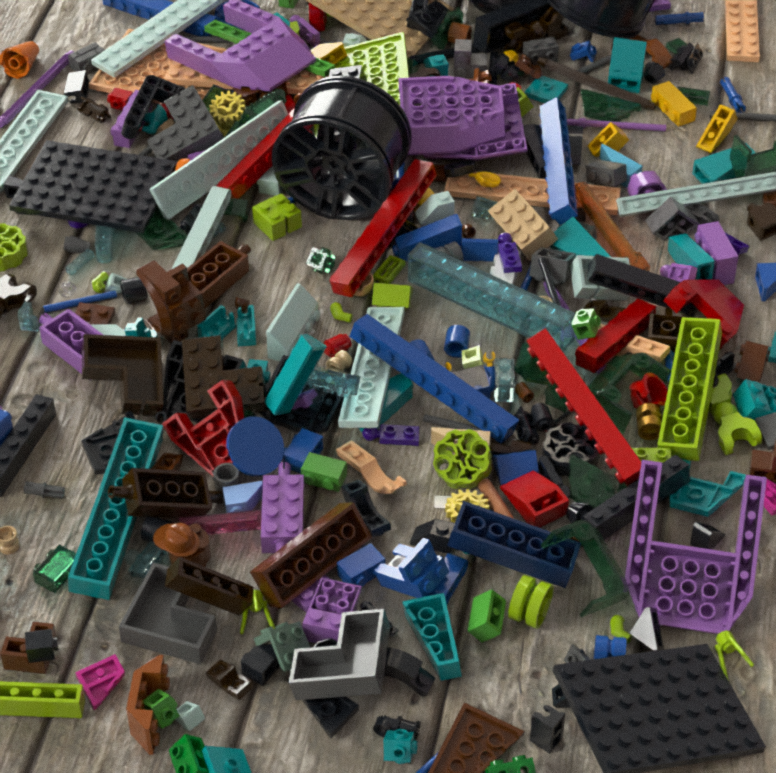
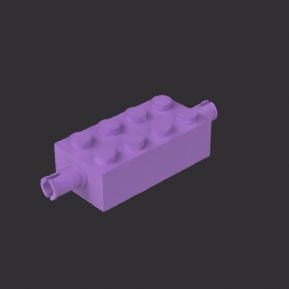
M67 309L55 318H52L48 313L42 314L39 322L43 324L39 327L42 343L82 374L81 346L84 334H103L70 309Z
M283 462L279 463L278 475H263L262 553H275L304 531V475H290L291 466L287 462H285V469H283Z

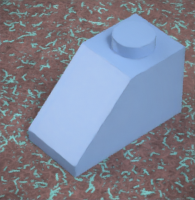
M262 481L222 487L227 518L245 516L252 511L262 499Z

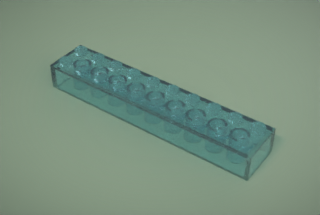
M421 242L408 254L409 282L528 338L546 328L562 352L574 341L575 333L571 324L576 313Z

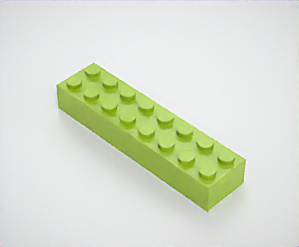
M682 317L657 444L658 448H670L671 457L677 455L681 459L700 461L722 337L720 319Z

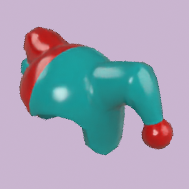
M159 103L153 112L147 113L144 121L149 125H141L139 132L143 131L154 135L160 125L170 118L174 120L167 106Z

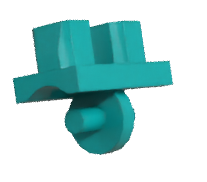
M137 318L135 323H127L124 329L126 336L158 338L155 330H150L146 327L143 318Z

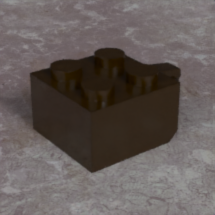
M665 308V315L650 313L647 339L668 345L670 350L675 353L682 317L672 316L673 310Z

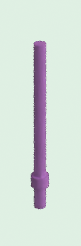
M586 118L567 119V125L583 126V128H605L612 122L620 129L666 132V125L596 121L586 120Z

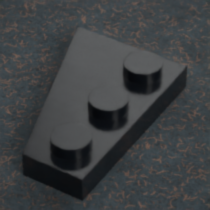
M435 0L424 9L410 15L406 21L432 39L449 9Z
M346 696L302 700L330 739L359 711V705Z

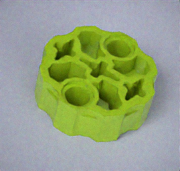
M4 223L0 224V272L9 268L18 267L22 264L24 257L28 255L26 237L22 234V230L17 226H9Z
M455 429L447 432L446 436L436 443L433 450V466L438 476L449 487L453 489H473L491 473L492 452L487 441L483 440L478 432L470 429L465 431ZM455 439L458 440L457 444H454ZM479 449H486L483 455H477ZM460 452L465 458L466 466L461 462ZM442 464H449L447 469L440 470ZM469 474L472 475V479L468 480L467 476Z

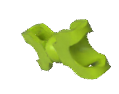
M725 373L718 375L717 386L712 388L708 411L720 425L718 431L719 447L725 455H730L734 453V442L737 440H747L752 446L762 444V435L756 422L741 416L737 412L736 407L730 403L732 400V382Z

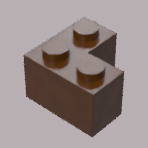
M750 341L742 344L739 355H742L741 362H737L734 371L737 374L736 378L761 383L771 347Z
M776 439L773 452L752 450L749 475L766 477L774 482V484H776Z
M32 622L30 632L52 629L53 638L57 637L54 624ZM6 636L0 653L4 670L46 674L51 661L29 663L25 638Z

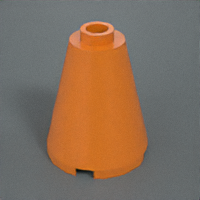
M28 41L6 48L0 55V65H3L4 72L16 79L26 76L39 53V47L35 42Z

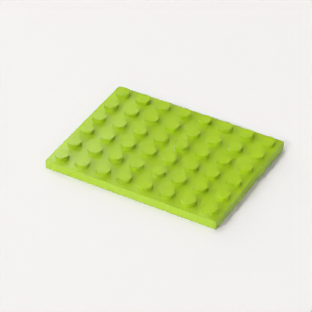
M404 32L344 47L347 57L336 63L335 68L362 65L367 81L386 91L400 105L398 78H410ZM314 124V132L316 138L318 134L319 124Z

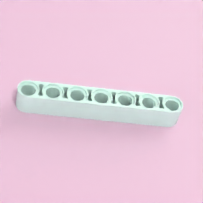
M212 186L172 269L182 263L188 268L204 255L230 202V189Z

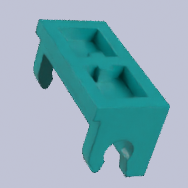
M220 305L197 325L198 338L220 335L223 340L236 328L234 314L230 312L227 316L225 307Z
M248 305V313L245 314L242 313V309L239 307L237 310L238 318H236L238 347L256 345L254 305Z

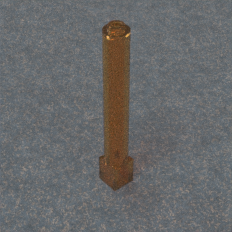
M586 182L575 184L577 201L616 256L629 258L631 266L650 271V265L641 252L636 253Z

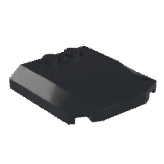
M282 356L265 387L266 397L289 356ZM314 368L301 392L303 393L314 388L318 394L312 399L313 403L304 409L303 407L295 410L291 409L289 413L274 415L267 406V411L259 413L272 424L300 432L302 428L314 433L327 432L344 400L350 375L336 370L332 374Z

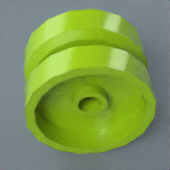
M523 575L512 595L508 610L509 619L516 622H521L525 619L527 626L538 629L549 610L554 586L544 581L537 585L535 578Z

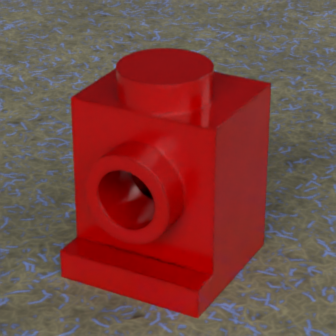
M115 87L108 94L107 102L110 103L111 108L123 111V107L127 105L129 97L132 96L133 92Z

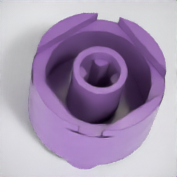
M655 171L633 174L630 177L627 188L629 196L667 190Z

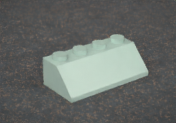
M296 284L266 331L269 359L280 362L283 355L290 356L291 350L295 347L300 336L310 333L314 322L319 320L318 302L301 284Z

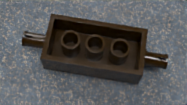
M132 468L122 478L123 486L110 485L108 488V494H112L108 496L110 499L126 500L128 516L202 519L212 509V503L221 504L223 501V492L209 491L206 473L198 471Z

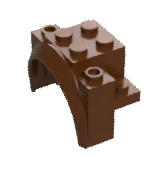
M153 260L137 269L136 275L147 289L157 310V314L144 319L152 330H155L158 335L165 337L171 344L173 340L181 342L188 337L187 330L206 319L202 292L189 281L187 267L182 263L166 272Z

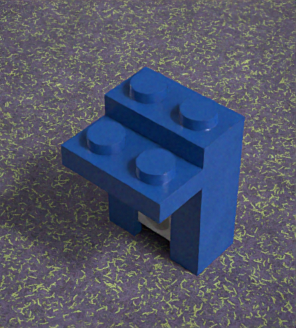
M425 538L415 548L399 543L392 551L393 555H396L395 558L388 565L381 563L374 571L382 587L415 598L429 596L449 573L443 557L436 555L430 540Z

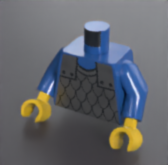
M493 351L491 353L492 359L486 358V352L483 356V361L487 364V367L483 364L452 372L489 399L497 380L495 366L492 363L495 359ZM446 362V369L451 371V364L449 362Z

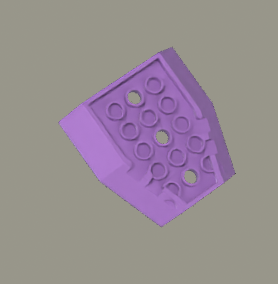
M452 76L398 78L400 106L404 110L412 130V144L408 155L456 153L505 138L502 86Z
M516 83L500 85L502 86L505 130H509L505 132V138L456 153L424 154V158L481 161L527 153Z

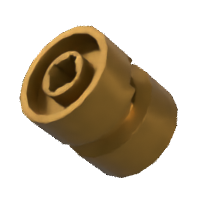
M652 403L639 406L636 410L638 435L644 440L658 439L662 423L660 407Z

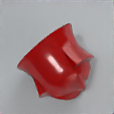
M646 373L642 380L634 381L630 385V396L634 408H638L646 403L665 406L668 388L654 373Z

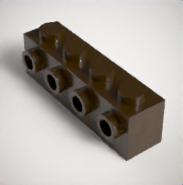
M179 557L167 569L165 587L238 616L252 605L254 586L182 557Z

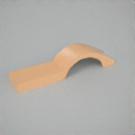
M601 323L598 330L602 329L605 326V324ZM636 335L616 355L620 356L630 352L661 363L670 353V346Z
M352 440L336 449L337 456L360 472L367 484L379 494H392L398 488L407 485L406 480L401 476L396 477V481L387 477L378 465L376 458Z

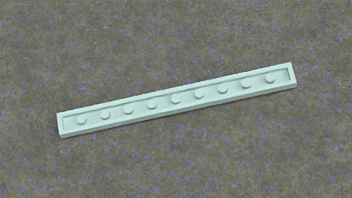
M776 172L617 198L616 203L619 215L623 217L655 211L669 197H672L683 206L776 191Z

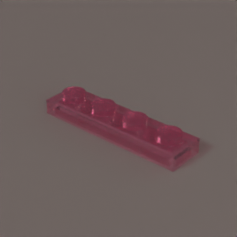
M261 510L179 518V523L187 525L199 524L208 535L261 530Z

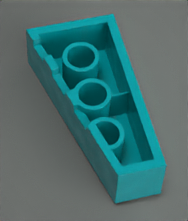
M444 593L402 601L405 617L440 681L462 677Z

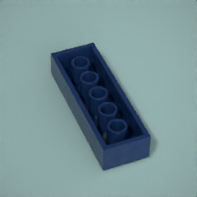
M466 501L462 502L447 546L565 589L571 577L581 545L580 542Z

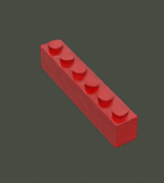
M638 298L633 303H630L626 309L619 312L602 329H599L595 337L588 338L583 345L576 349L575 365L596 373L625 348L636 335H640L648 328L650 313L656 314L657 306Z

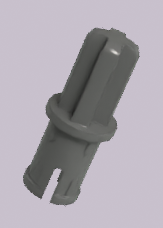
M26 481L24 494L39 495L41 498L47 496L62 499L65 495V488L47 485V482L41 484Z

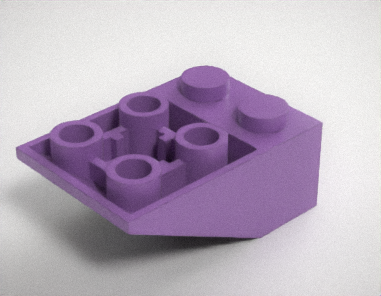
M321 577L302 623V628L308 642L317 643L319 640L331 638L338 642L342 612L356 611L362 586Z

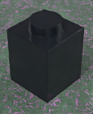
M52 629L25 632L26 653L29 663L55 660V651L59 650L58 638H53Z

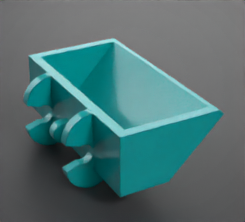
M309 334L300 336L265 399V404L274 415H281L291 411L327 347Z

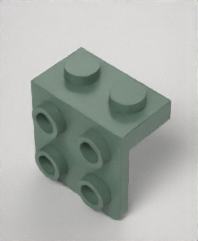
M300 621L289 625L288 622H284L275 626V629L272 626L260 631L261 635L254 638L256 646L271 642L280 667L284 672L291 670L294 649L310 648Z

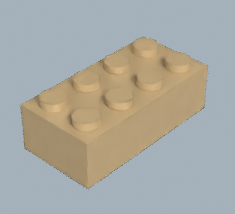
M516 189L488 210L497 225L504 232L512 236V242H516L517 248L521 250L529 261L532 260V254L539 248H548L558 240L551 228Z

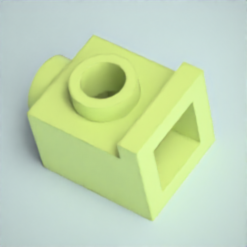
M480 346L462 350L464 369L485 365Z

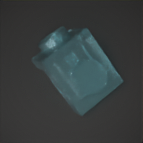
M24 302L22 308L18 310L20 330L38 332V318L33 315L31 302Z

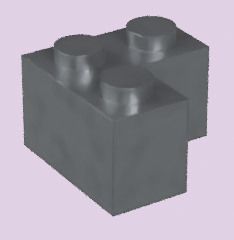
M455 40L454 77L474 78V69L479 68L481 72L487 70V54L471 53L472 40Z
M669 197L645 220L651 232L663 241L676 229L688 235L699 225L692 211L672 197Z

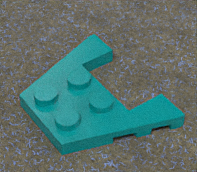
M682 459L683 461L689 464L690 469L691 461ZM730 471L723 485L690 477L688 484L670 495V507L709 517L743 487L746 475Z

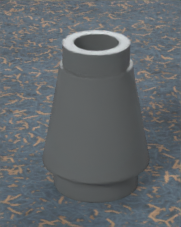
M72 235L70 237L66 236L63 250L68 251V253H89L91 242Z

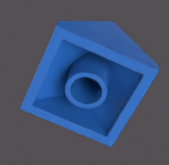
M462 238L463 261L494 262V256L498 254V239Z
M528 449L520 452L492 455L500 486L533 470L539 473L536 450Z

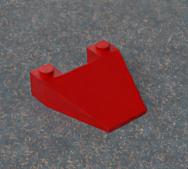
M718 279L683 280L663 300L676 314L691 302L708 319H720L722 337L719 351L738 332L744 304Z
M221 380L207 390L218 409L195 426H193L186 413H175L161 423L171 441L212 476L214 469L218 465L233 463L228 449H226V440L230 429L237 422L244 419L242 397L233 382L229 380Z

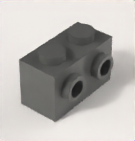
M554 37L523 42V53L531 59L530 61L533 65H539L537 64L539 57L558 62L559 46Z
M598 159L586 165L587 182L594 183V185L618 187L619 184L627 181L626 164Z

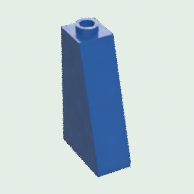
M453 214L396 237L395 245L392 246L393 255L407 262L430 258V251L440 246L444 247V245L454 241L461 248L462 224L458 214Z

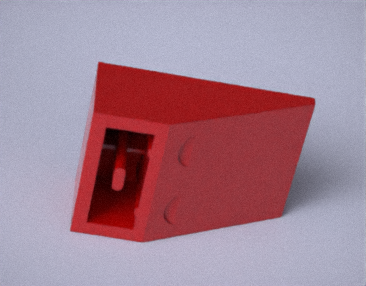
M534 470L500 486V489L527 524L540 528L566 515L569 505L567 496L558 485Z

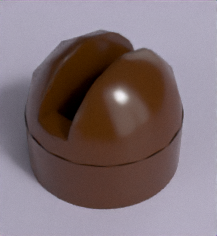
M464 224L462 226V236L464 238L471 239L475 236L476 230L471 224Z
M236 297L235 308L238 310L241 307L242 311L248 309L250 300Z

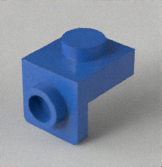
M586 41L572 46L570 57L572 60L587 56L590 62H594L597 51L590 41Z

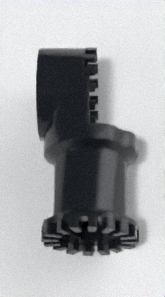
M381 715V717H377L373 730L377 735L385 737L387 730L405 729L408 732H414V740H417L419 735L417 731H420L418 729L421 727V722L405 720L402 716L394 719Z

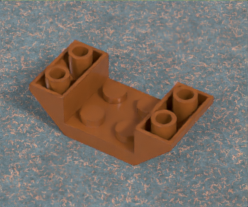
M164 655L156 656L133 672L126 707L130 734L149 755H154L155 746H159L160 733L157 732L158 720L154 719L153 710H144L143 700L158 689L165 692L170 688V677H167L168 664L164 662Z

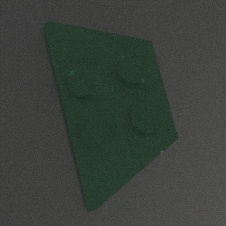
M582 88L580 90L585 117L601 121L621 122L622 119L628 118L631 112L641 110V104Z
M158 206L145 232H136L153 250L183 246L188 236L174 221L164 219Z
M571 455L569 458L570 498L574 501L590 503L594 509L627 487L625 483L620 484L616 477L574 455Z

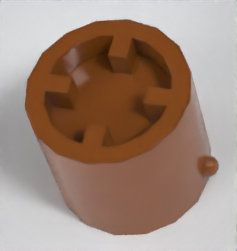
M456 22L451 23L448 32L449 43L455 44L456 39L471 40L472 26Z

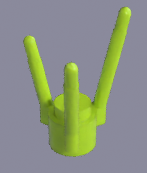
M253 590L252 605L243 612L240 628L241 635L244 634L249 609L252 612H259L263 609L269 626L275 629L267 602L263 600L261 591Z
M730 631L720 632L716 636L718 644L714 648L718 653L721 669L727 679L728 674L722 652L732 653L737 650L751 667L754 666V663L739 646Z

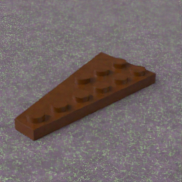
M464 702L428 773H484L485 769L491 766L490 762L498 760L524 735L525 731Z

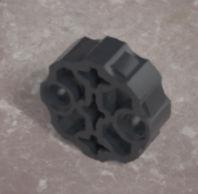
M566 422L547 431L545 442H543L542 456L546 455L549 461L554 464L558 476L564 475L570 478H581L586 473H592L598 467L600 454L594 446L597 443L594 439L589 440L584 432L586 430L584 425L580 427V425L573 424L572 422Z

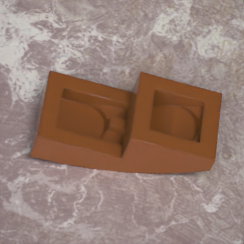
M656 38L646 41V51L652 55V61L663 66V69L667 68L671 62V55Z

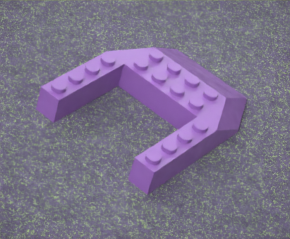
M229 0V2L223 5L225 21L252 34L223 53L216 52L178 34L172 35L169 39L165 40L168 58L238 89L245 86L250 87V90L271 91L310 64L316 62V57L305 41L280 17L240 0Z
M642 460L625 573V581L638 618L645 608L652 607L657 609L661 626L719 634L726 630L729 631L753 597L767 478L753 475L745 476L735 553L652 541L662 462Z

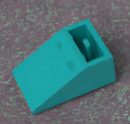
M614 37L608 75L609 84L629 92L640 93L647 42Z
M745 379L733 393L738 412L743 417L755 421V418L776 412V388L773 386Z

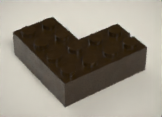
M84 334L81 346L82 379L121 381V414L132 411L133 415H139L140 412H143V415L156 416L158 412L162 411L161 338Z
M220 335L182 340L186 411L190 420L206 418L218 409L207 390L221 380L232 381L242 397L243 414L267 411V405L265 404V379L261 366L225 370L224 346Z

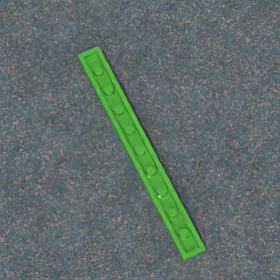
M213 20L204 26L205 32L235 44L252 34L217 20ZM316 58V62L310 64L304 70L326 77L329 75L330 69H335V64Z

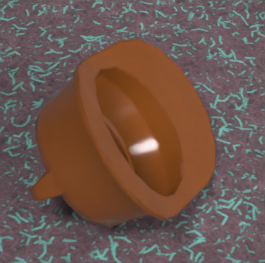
M184 523L163 525L153 535V541L157 547L178 557H187L194 554L200 545L198 535Z

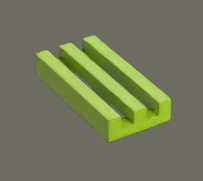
M389 255L373 274L374 282L378 280L379 283L391 284L404 268L405 260Z

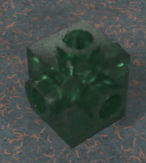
M312 247L306 264L312 266V270L320 274L323 271L330 273L335 265L336 256L330 254L332 250L321 247V249Z

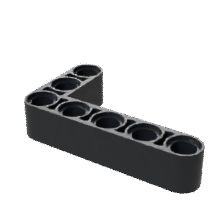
M154 75L146 76L124 120L121 131L122 136L126 139L136 137L153 100L164 103V101L176 94L178 96L181 95L180 92L187 88Z

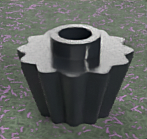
M652 61L645 65L643 78L649 83L655 84L666 75L663 66H660L658 63Z
M573 502L567 508L566 517L577 529H584L583 516L593 510V506L590 503Z

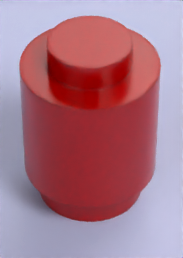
M338 334L325 340L323 344L327 347L324 353L332 358L340 350L348 351L352 345L347 334Z

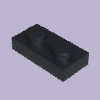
M690 42L685 46L682 44L676 50L677 53L670 58L671 62L668 68L673 71L680 66L694 46Z

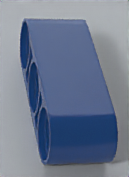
M450 553L444 558L449 573L429 594L431 596L444 593L446 604H448L464 577L469 564L468 560Z

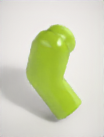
M101 272L92 280V287L96 293H102L105 290V284L103 283L109 278L106 272Z
M332 303L330 311L333 318L351 323L353 314L343 312L340 303Z
M614 615L610 620L611 634L615 637L626 638V644H629L633 636L624 630V617Z

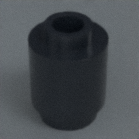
M536 403L532 406L530 414L535 428L538 431H547L552 428L554 420L549 407L544 403Z

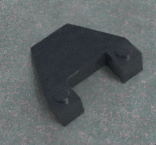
M173 340L166 357L162 408L163 411L169 398L173 399L168 415L172 416L175 413L187 414L182 342ZM225 355V370L247 368L243 359ZM203 418L192 419L190 421L199 423Z

